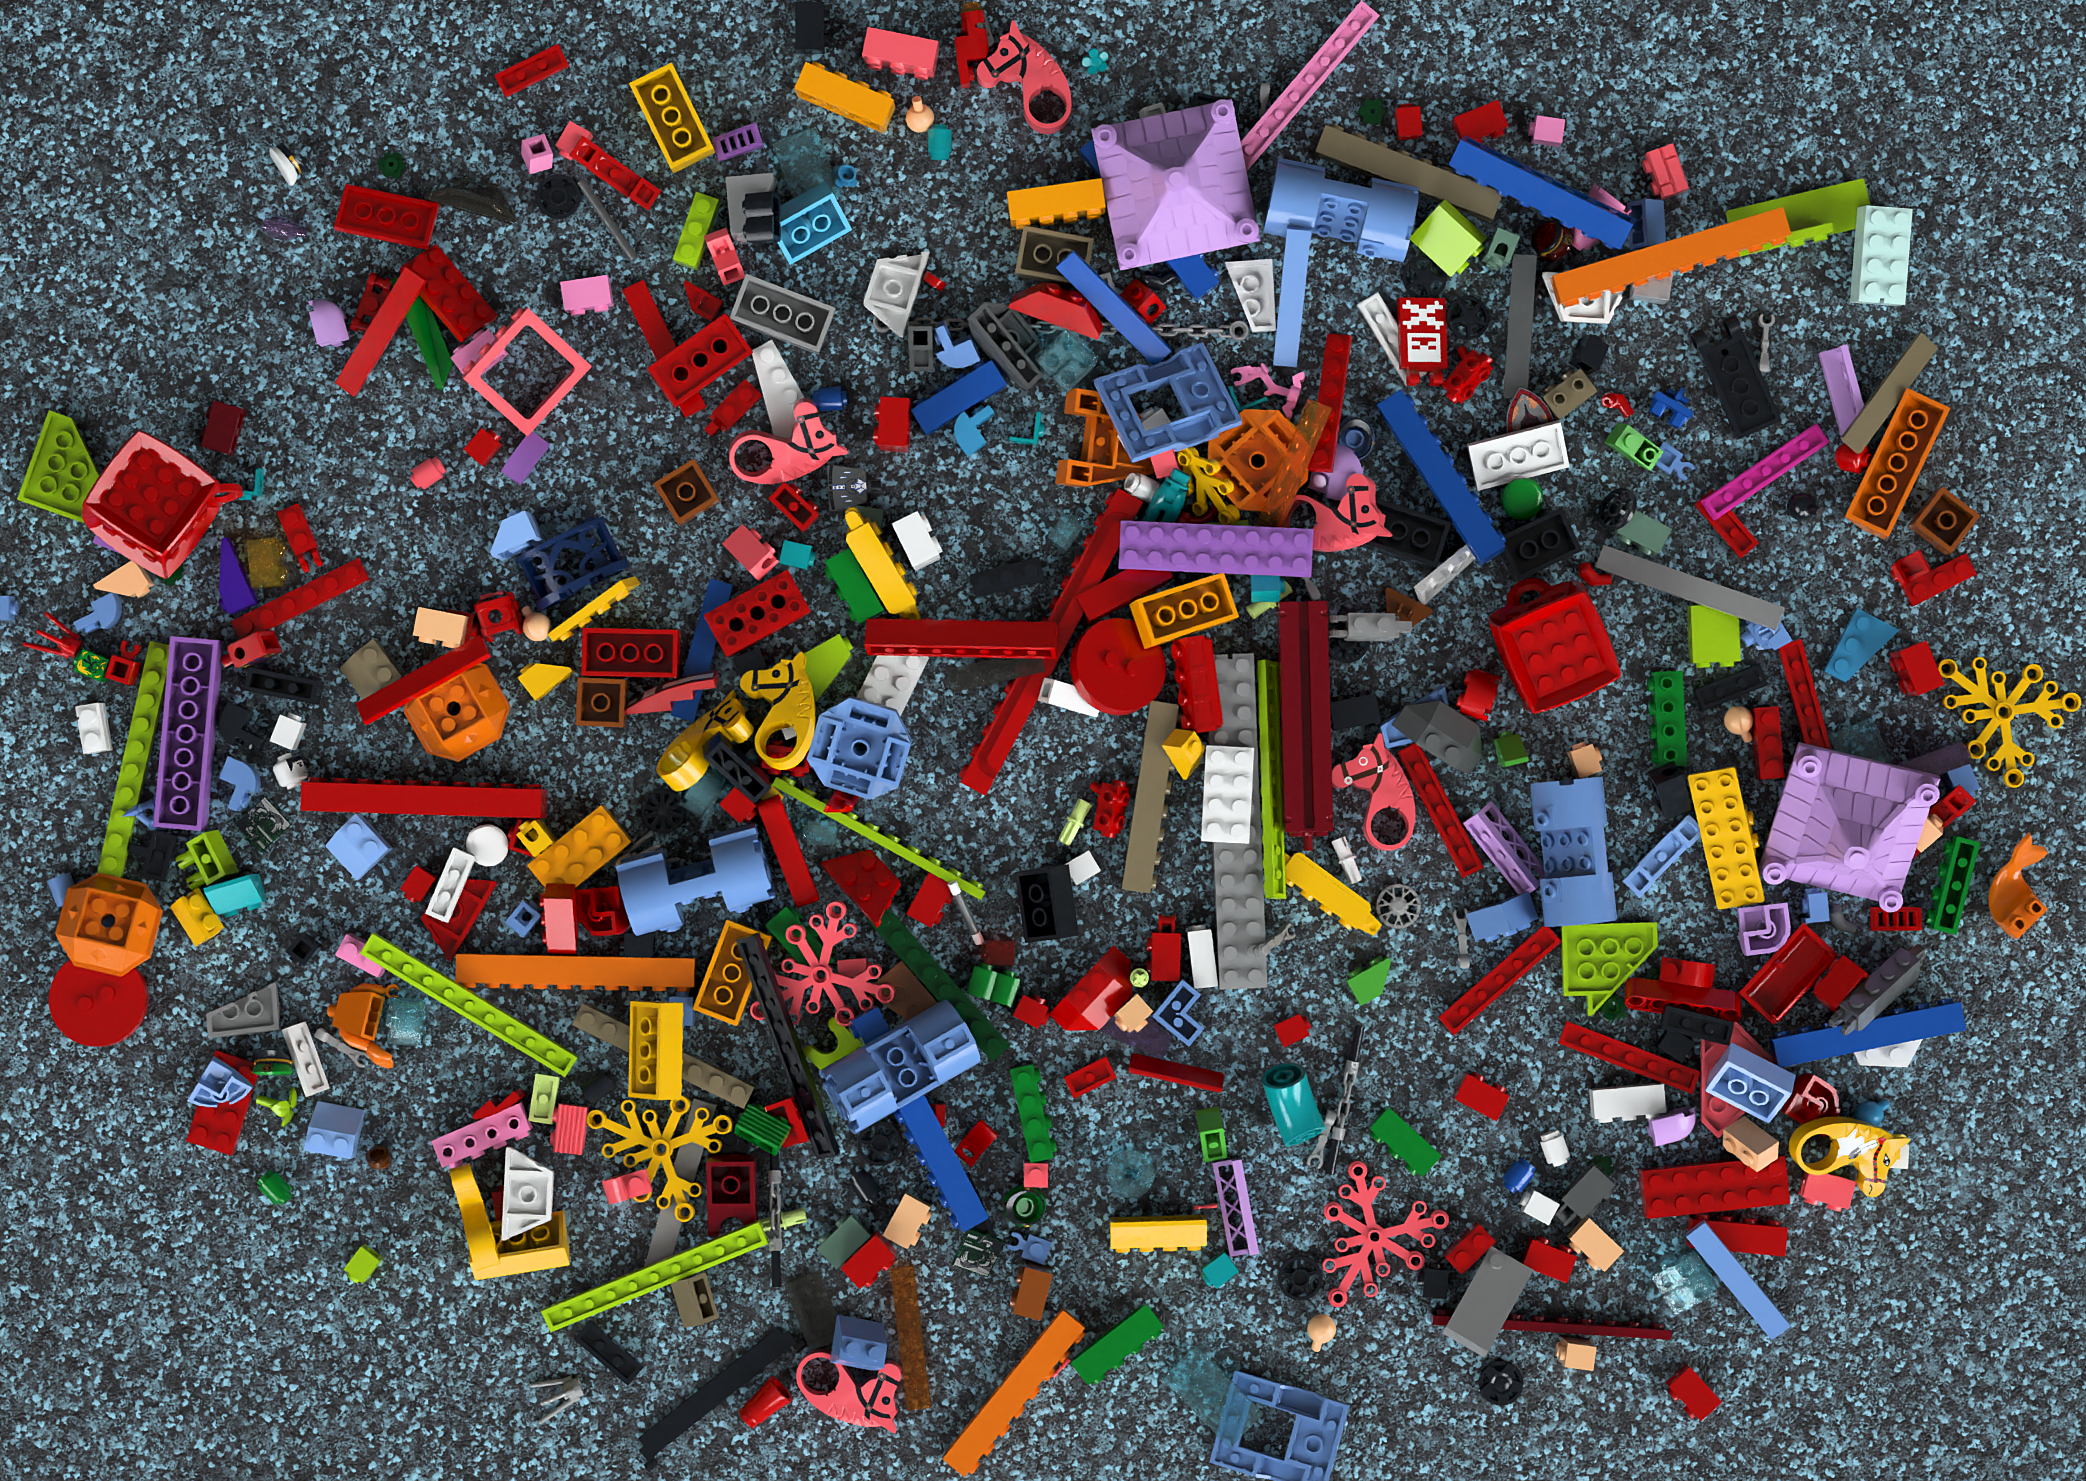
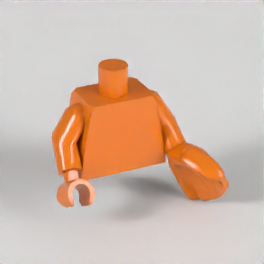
M362 983L350 989L348 993H341L337 1004L331 1003L328 1006L327 1015L333 1018V1027L339 1029V1035L348 1045L366 1051L367 1056L376 1065L387 1069L393 1068L392 1055L373 1041H375L385 997L382 995H387L388 999L395 1001L399 997L391 996L389 992L392 989H400L395 984H390L387 988H383V985Z

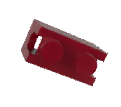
M213 401V405H209L206 413V419H208L207 426L202 429L200 434L201 447L234 456L246 410Z

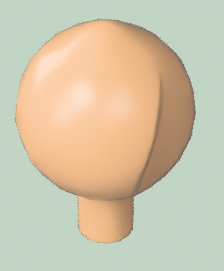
M915 96L912 98L913 106L906 113V123L912 131L923 133L932 127L934 114L927 105L922 104L920 96Z
M525 606L521 610L525 616L523 622L524 634L532 641L545 640L552 629L550 619L543 613H533L529 606Z
M1743 706L1731 707L1724 716L1725 727L1732 734L1741 735L1745 743L1750 742L1753 739L1749 731L1753 725L1751 712Z
M1326 1314L1315 1315L1309 1320L1307 1332L1313 1340L1311 1346L1313 1351L1319 1352L1322 1343L1330 1341L1336 1334V1324Z

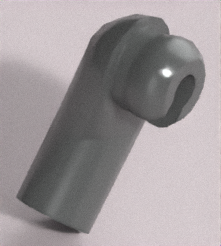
M1831 904L1829 907L1831 926L1837 930L1854 934L1857 923L1845 920L1841 905Z

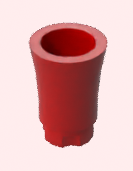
M770 1376L738 1412L741 1419L750 1428H755L780 1408L792 1402L793 1399L786 1387L776 1377Z

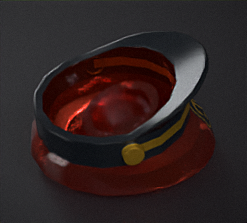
M1549 219L1542 222L1533 231L1531 246L1541 259L1547 261L1557 260L1571 249L1574 240L1573 230L1563 226L1556 219Z

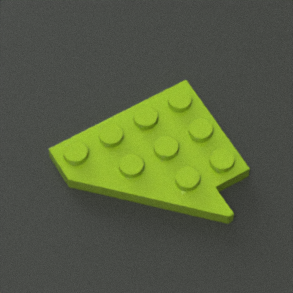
M50 410L48 411L17 500L84 523L82 504L100 476V473L73 418Z
M1657 922L1596 923L1561 926L1562 995L1586 996L1587 1016H1592L1658 947Z

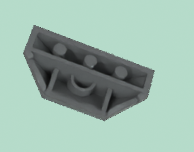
M983 302L967 317L973 339L1003 375L1023 389L1029 390L1044 375L1042 341L1018 311L1008 308V304Z
M1441 700L1404 705L1392 723V726L1415 744L1451 767L1470 775L1483 757L1479 725Z

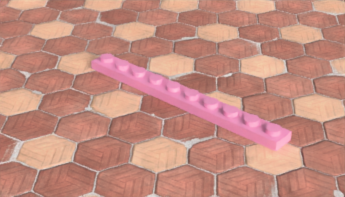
M1362 0L1243 138L1241 147L1246 172L1378 19L1380 15Z

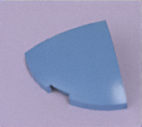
M213 1056L187 1101L204 1107H217L218 1103L230 1101L229 1104L231 1105L245 1097L253 1088V1085L231 1066Z

